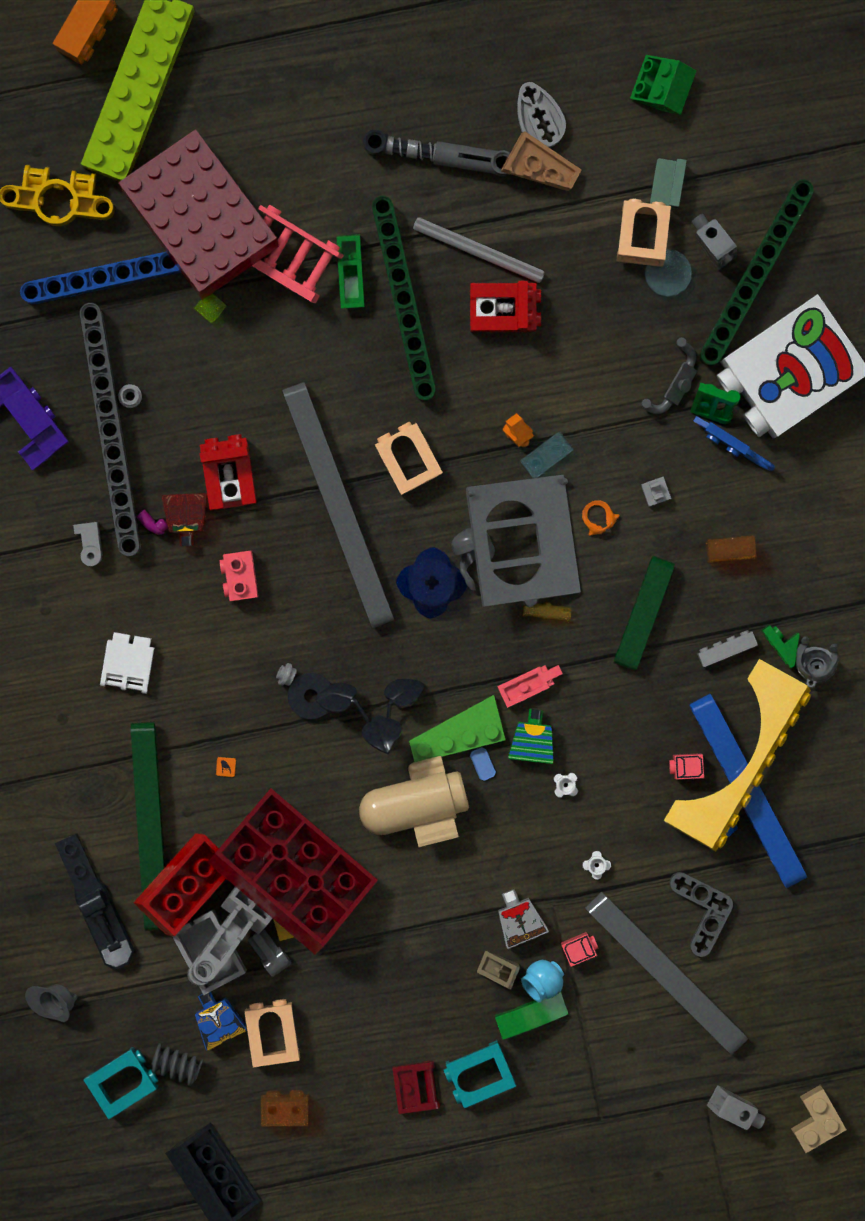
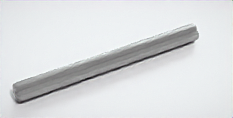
M417 218L414 223L413 229L537 283L542 281L544 271L422 218Z

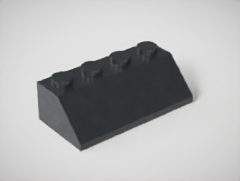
M211 1122L180 1141L165 1153L209 1221H237L261 1201Z

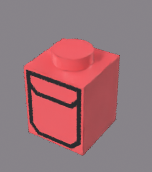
M703 754L673 755V760H669L670 774H674L675 779L704 778Z
M587 932L561 943L571 967L597 956L595 950L598 949V945L594 936L589 937Z

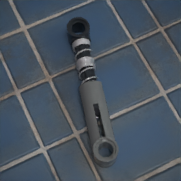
M379 130L367 132L363 139L365 151L372 156L385 155V153L393 155V153L400 154L401 157L406 155V157L415 159L420 157L421 160L424 158L431 159L435 165L491 173L500 177L509 175L508 173L501 172V169L496 166V161L499 158L507 159L510 153L505 150L495 151L437 141V144L435 143L434 145H431L430 142L423 144L421 141L410 139L404 141L400 138L394 139V137L383 134ZM373 137H377L382 141L381 146L377 149L371 148L368 144L369 140ZM468 157L489 160L491 162L468 159Z

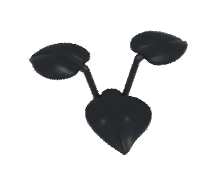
M397 679L388 684L384 691L385 697L390 700L386 717L378 715L373 717L372 721H370L357 699L354 698L357 695V690L350 684L337 683L324 688L316 696L315 700L324 710L332 713L343 712L351 706V703L355 704L367 723L362 729L364 740L375 749L389 754L402 733L401 724L391 719L392 706L395 704L400 708H404L415 703L424 691V683L413 679Z

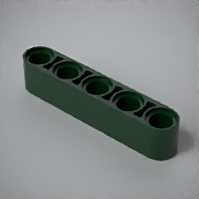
M652 556L614 659L615 664L634 671L637 670L675 563Z

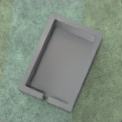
M214 908L196 917L193 920L195 924L192 921L187 922L176 936H172L189 968L222 925ZM236 949L215 978L205 985L199 986L203 995L246 973L247 969ZM199 967V975L206 977V970Z

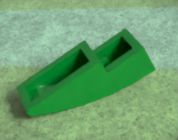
M360 234L337 235V246L340 247L338 252L344 255L342 259L338 258L341 308L364 307Z
M559 992L558 995L550 999H544L541 1002L534 1000L517 1006L515 1009L497 1014L495 1019L504 1040L568 1015V1011L562 994Z

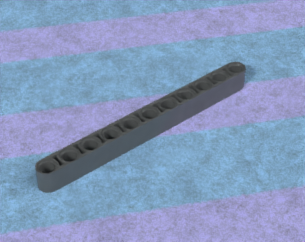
M87 303L80 310V318L119 551L123 555L135 556L141 549V542L102 310L96 304ZM94 308L98 312L96 319L92 321L87 320V310ZM95 331L100 332V342L92 344L89 340L90 334ZM99 354L104 355V365L101 367L94 366V357ZM100 378L108 379L109 386L107 389H98L97 382ZM104 401L112 402L113 409L111 412L103 413L101 411V404ZM108 424H114L117 428L116 434L111 437L107 436L104 432ZM112 447L120 449L118 459L111 460L109 458L108 452ZM116 470H122L124 473V479L120 483H115L112 479V474ZM120 493H125L128 497V502L124 506H119L116 503V497ZM124 516H129L132 520V525L128 529H122L120 526V520ZM128 539H132L136 544L135 550L130 553L126 552L123 547L124 542Z
M302 382L283 389V394L371 626L376 628L395 621L306 385Z

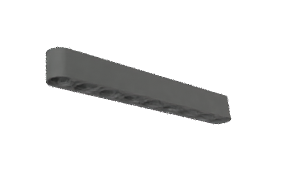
M602 891L585 907L731 1055L748 1040L747 1036Z

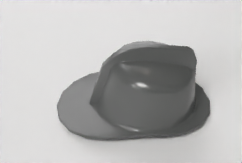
M55 984L48 988L31 986L27 989L25 998L29 1007L38 1015L65 1022L70 1017L69 1012L77 1000V995L69 992L65 986Z

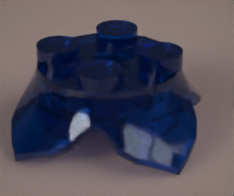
M435 547L422 551L417 556L415 563L406 566L396 580L400 593L414 602L415 608L420 614L430 619L443 614L448 604L460 598L467 588L460 569L452 566L448 556ZM430 576H435V580L439 581V585L434 586V590L428 589L429 586L425 585V580H429Z

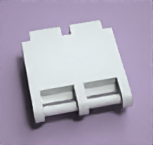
M114 632L113 639L107 641L100 686L111 685L121 687V690H126V688L141 690L142 693L147 694L155 649L150 647L151 639L135 636L133 644H130L131 635ZM107 678L122 680V682L110 681ZM127 682L141 683L143 686L127 684Z

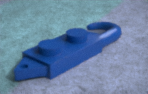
M697 416L693 420L705 429L704 432L708 434L706 438L715 444L722 442L728 446L726 450L732 455L738 457L740 454L769 471L775 469L774 464L752 451L748 445L712 422L708 423Z

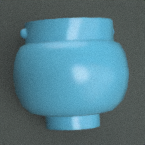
M539 960L528 967L526 975L521 978V983L526 992L535 1001L541 1002L544 999L555 997L562 990V977L564 973L556 962Z

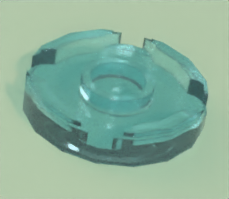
M666 250L663 267L646 265V283L658 295L666 297L678 295L686 289L691 280V265L687 258L678 251Z

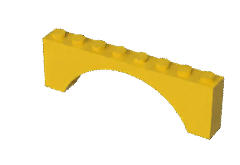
M760 659L748 677V681L756 693L761 712L759 741L750 762L744 771L724 789L700 799L676 800L664 819L668 825L715 852L718 847L722 848L726 843L728 830L730 827L734 828L740 817L738 813L742 807L745 808L750 802L752 789L754 786L757 788L760 785L764 776L762 772L766 766L770 767L773 763L775 750L778 746L781 747L787 738L785 733L790 726L793 727L799 718L798 711L801 706L805 707L811 697V690L808 685Z

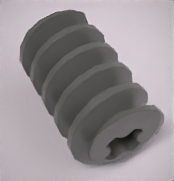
M159 1043L152 1061V1072L156 1073L161 1068V1076H165L170 1071V1079L173 1080L179 1075L180 1083L188 1078V1085L191 1086L198 1077L204 1059L199 1064H196V1056L187 1061V1053H184L179 1058V1050L176 1049L171 1055L170 1047L167 1046L164 1051H161V1044Z

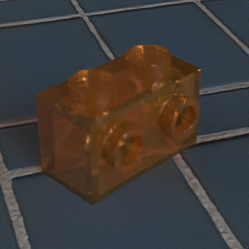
M293 1090L290 1091V1094L280 1095V1091H266V1095L261 1096V1126L309 1125V1094H304V1091Z

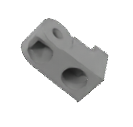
M99 522L73 525L74 534H81L82 562L87 566L98 565L103 556Z

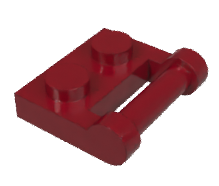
M434 1061L392 1066L399 1114L440 1108V1100H437L433 1069L435 1068ZM417 1071H424L427 1102L421 1103Z

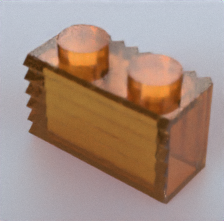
M753 535L721 539L713 538L712 540L707 539V562L756 558L755 537Z

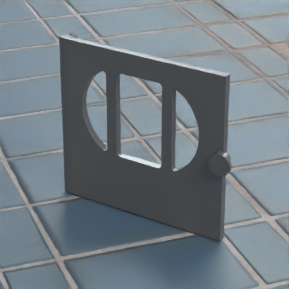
M564 475L466 488L482 607L523 601V604L527 607H532L537 603V599L581 593L565 486L568 480L564 478ZM504 501L518 502L527 507L532 513L531 517L495 522L486 521L490 511ZM535 524L539 556L491 562L487 530ZM535 563L540 564L534 577L520 585L508 584L499 579L493 572L494 569Z

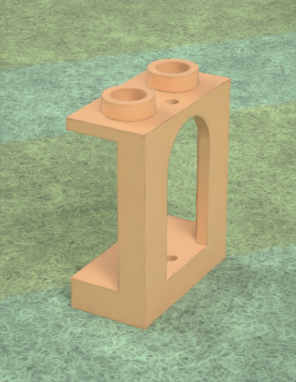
M639 199L624 201L617 252L618 262L663 267L666 257L671 206H666L663 202L642 203ZM635 213L657 216L654 249L631 247Z
M411 422L398 427L399 432L392 436L390 433L379 437L377 439L379 443L375 444L401 495L443 474L417 423L412 425ZM400 436H407L413 441L428 469L408 481L391 450L393 440Z
M286 999L272 1001L273 1005L263 1006V1003L250 1004V1008L245 1010L253 1067L300 1060L292 1002L287 1003ZM274 1012L280 1016L286 1050L263 1053L259 1019L264 1013Z

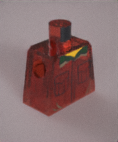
M207 493L162 495L168 530L170 533H179L180 546H194L193 532L204 531L208 500Z

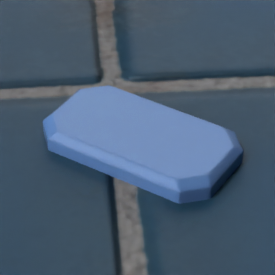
M481 747L472 751L470 757L479 779L485 781L494 777L496 771L487 750Z

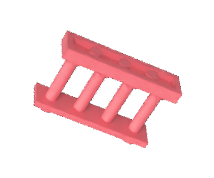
M260 205L259 210L266 213L263 220L268 227L271 226L274 219L286 227L277 240L279 247L272 251L267 258L259 260L252 266L310 302L316 303L320 295L314 292L316 290L315 285L333 255L341 259L344 255L338 252L340 247L329 240L325 244L279 216L281 211L269 205L266 208ZM295 231L304 236L305 240L288 269H284L282 273L275 268L277 265L275 262ZM313 243L325 249L307 282L304 281L301 284L295 280L297 277L295 274Z

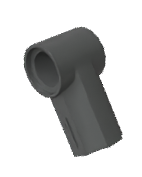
M265 928L259 934L255 933L248 939L250 945L262 959L263 966L272 977H275L292 964L287 954L281 947L276 945Z

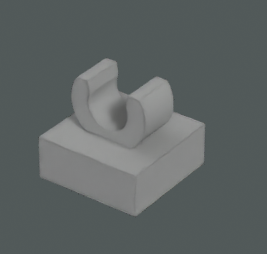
M664 477L641 484L648 507L671 499Z

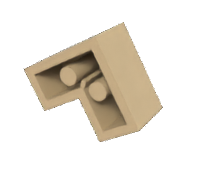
M820 1085L800 1096L811 1117L791 1129L805 1153L846 1131L844 1124Z

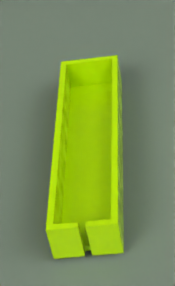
M171 0L144 1L82 159L81 165L83 168L119 182L132 173L194 15L195 9L193 5L180 0H172V2Z

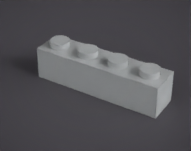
M746 630L741 632L739 637L731 636L724 643L719 641L714 643L712 648L704 647L700 649V653H697L702 667L757 646L758 644L753 632Z

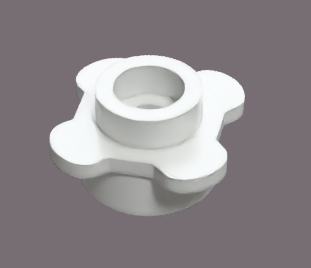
M574 773L564 776L561 774L555 775L556 796H575L578 793L575 785L577 776Z
M595 851L589 860L583 862V868L589 870L594 879H600L605 870L611 868V863L602 857L601 852Z

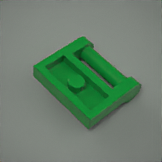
M700 383L690 412L722 424H729L733 418V409L739 403L740 394L736 390L726 392L712 384ZM719 402L725 403L724 409L721 411L716 409Z

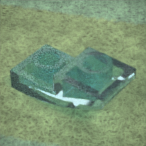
M559 431L523 458L521 463L533 478H537L572 452L573 448Z

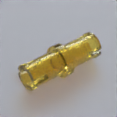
M545 602V604L536 603L532 607L523 605V616L543 618V621H548L549 619L570 621L571 607L554 606L549 602Z

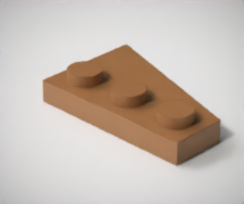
M524 131L519 136L501 172L569 191L576 182L581 169Z

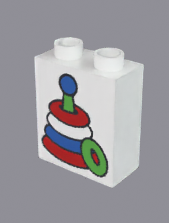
M817 294L720 361L725 370L717 375L719 382L726 392L736 390L739 394L742 393L751 406V409L745 412L743 416L754 433L760 437L768 432L773 439L864 378L865 362Z

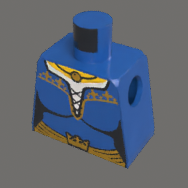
M211 992L198 996L203 1009L196 1012L195 1017L207 1051L247 1031L246 1023L226 997L216 1002Z

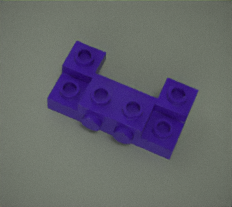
M9 367L0 374V407L3 405L7 407L32 440L18 453L30 466L31 470L34 471L51 458L54 453L69 443V441L54 422L53 418L56 416L48 406L43 407L38 401L41 399V396L35 388L29 389L13 367Z

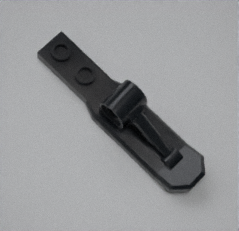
M77 833L56 842L55 846L74 885L75 900L99 950L104 965L117 970L130 964L135 952L130 937L106 885L96 876Z

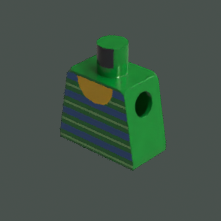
M529 709L528 722L518 721L508 759L553 764L551 725L542 724L543 710Z

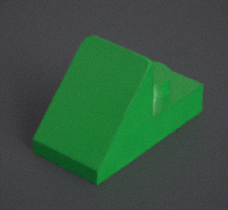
M767 625L761 630L762 634L787 667H794L799 633H795L783 642L781 639L784 636L776 626L772 628L770 625Z

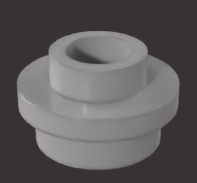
M128 384L120 389L118 398L123 406L134 408L140 404L142 393L137 386ZM128 392H133L135 395L132 401L126 399Z
M287 663L286 666L282 665L276 676L279 679V685L283 686L285 684L289 686L292 683L296 674V669L292 667V664Z

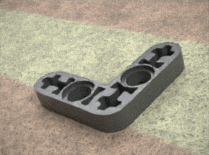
M677 872L670 878L672 890L707 908L690 942L692 952L696 956L704 957L711 952L733 908V901L727 894L683 872ZM684 877V882L690 886L692 881L696 883L691 888L690 895L686 894L688 892L687 888L682 886L679 889L676 888L675 879ZM699 887H704L708 891V895L704 900H698L695 897V890ZM712 892L717 893L714 898L720 901L726 898L728 907L718 910L719 906L712 901L711 906L707 905L711 900ZM713 918L717 920L718 927L715 931L710 932L706 930L705 922ZM701 930L705 934L713 936L712 940L708 938L705 940L704 944L707 946V949H701L700 952H697L695 943L696 941L701 942L704 937L699 935Z

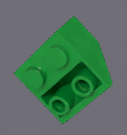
M646 55L630 99L664 112L681 115L696 70L679 60Z

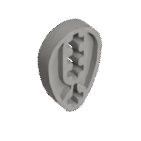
M533 82L524 83L520 88L517 102L520 129L522 133L526 131L551 148L563 138L566 129L565 117L558 104L544 89ZM526 88L536 91L533 95L535 104L532 103L529 97L523 96L526 93ZM536 109L540 112H545L542 118L544 123L549 122L550 124L547 126V131L554 134L552 142L542 140L544 131L537 128L540 121L538 118L534 119L532 117L535 115Z

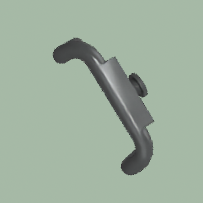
M683 337L677 340L676 345L686 353L687 361L683 362L664 395V401L660 405L652 404L649 399L642 401V408L649 413L662 414L668 411L672 404L678 405L683 395L691 388V381L697 373V370L693 368L697 360L696 352Z

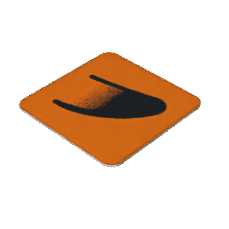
M218 757L216 775L234 777L236 759Z

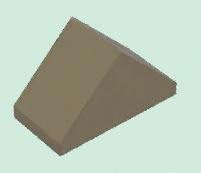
M485 951L477 973L511 989L520 966L518 963Z

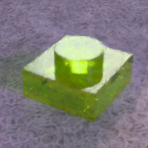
M211 294L205 299L200 300L194 309L213 324L227 305L214 294Z

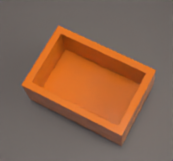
M77 0L52 43L56 50L80 65L84 61L88 62L93 55L94 49L92 47L96 40L100 41L105 34L106 29L104 26L108 20L112 21L118 9L115 8L117 6L115 0Z

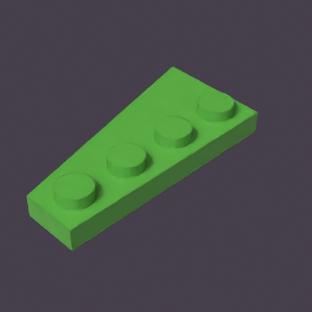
M494 695L409 740L414 762L437 756L443 757L505 741Z

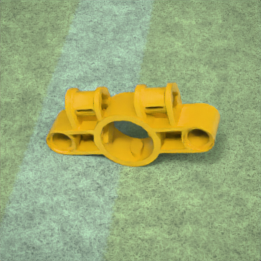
M25 165L22 186L6 185L0 189V202L6 208L36 212L44 222L52 226L67 225L76 217L108 220L115 213V207L110 199L104 196H95L96 173L87 175L79 174L72 170L69 184L60 179L49 180V167L38 169ZM52 187L58 190L67 188L73 196V199L70 200L71 211L61 219H59V216L48 218L41 210V205L44 203L43 194ZM9 191L16 193V199L11 203L5 202V195ZM101 203L109 204L110 208L106 214L98 213L97 208Z

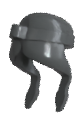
M467 528L454 537L451 545L454 555L461 556L460 572L467 586L474 591L476 590L475 583L468 574L467 568L476 559L471 528ZM487 533L490 559H492L495 555V547Z
M804 636L801 640L802 643L797 648L796 667L799 674L807 681L808 687L814 689L817 683L826 682L837 670L839 663L837 644H832L829 648L830 651L821 647L807 648L810 640L807 636Z

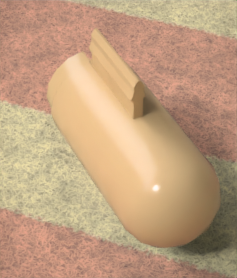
M441 756L411 763L408 767L411 780L374 789L366 793L361 800L359 815L363 826L369 832L376 835H386L414 827L419 847L459 837L454 821L457 818L456 813L469 809L461 773L456 771L446 774Z

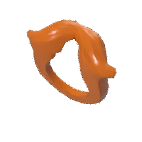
M601 500L588 503L582 512V519L590 530L589 536L602 534L606 529L612 528L620 516L619 514H614L610 506ZM599 505L605 509L607 520L605 528L597 526L588 520L587 512L591 506Z

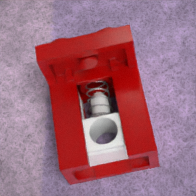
M518 281V283H471L470 332H536L537 326H541V312H536V303H541V289H536V283H528V281ZM496 299H515V303L513 302L515 316H496L498 312L502 314L503 312H506V314L511 311L513 312V305L510 302L498 303ZM483 302L492 303L494 310L490 314H485L481 311L480 305Z
M238 434L228 436L227 441L219 442L218 438L204 440L205 444L200 445L201 463H203L209 509L218 510L257 504L247 438H242V435ZM236 462L238 480L234 478V469L230 466L232 464L226 463ZM218 464L225 465L222 469L224 472V482L220 480ZM228 484H235L237 486V494L233 497H228L225 494V487Z

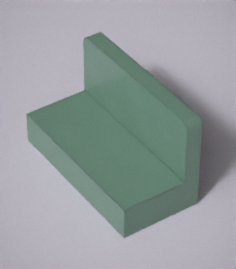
M657 159L650 204L652 202H663L666 206H671L672 209H678L687 160Z

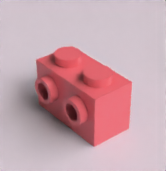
M252 551L224 554V560H220L221 574L226 573L227 583H223L225 597H229L230 601L259 597Z

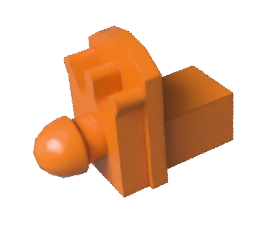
M516 413L505 421L507 424L504 426L503 432L518 447H527L530 442L529 439L534 436L533 431Z

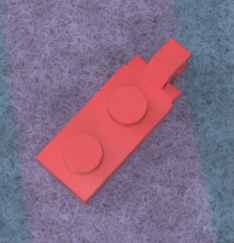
M546 665L539 666L497 687L508 708L550 688L549 686L554 684L552 679L563 673L559 665L549 670Z

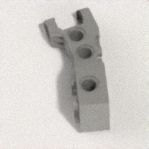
M234 887L221 905L230 913L188 970V979L196 986L205 985L215 978L249 929L259 934L272 919L237 887ZM199 967L206 970V977L199 975Z

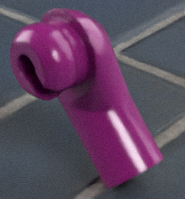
M145 509L136 516L147 530L157 535L164 534V531L169 527L164 519H159L156 522Z

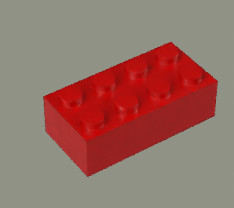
M195 833L134 901V904L166 935L176 936L226 879L207 863L219 848L205 834Z

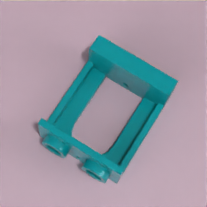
M497 1040L489 1043V1046L452 1062H446L445 1076L448 1082L453 1081L456 1088L453 1091L457 1104L462 1103L464 1108L516 1087L514 1078ZM489 1059H495L503 1079L472 1092H466L460 1088L457 1080L462 1071Z
M134 1047L84 1078V1082L108 1119L147 1096L158 1087L157 1082L159 1080L156 1074L152 1072V1069L148 1071L144 1065V1062H146L145 1057L140 1050L136 1051ZM134 1066L138 1068L142 1074L141 1084L113 1102L101 1082L125 1067Z

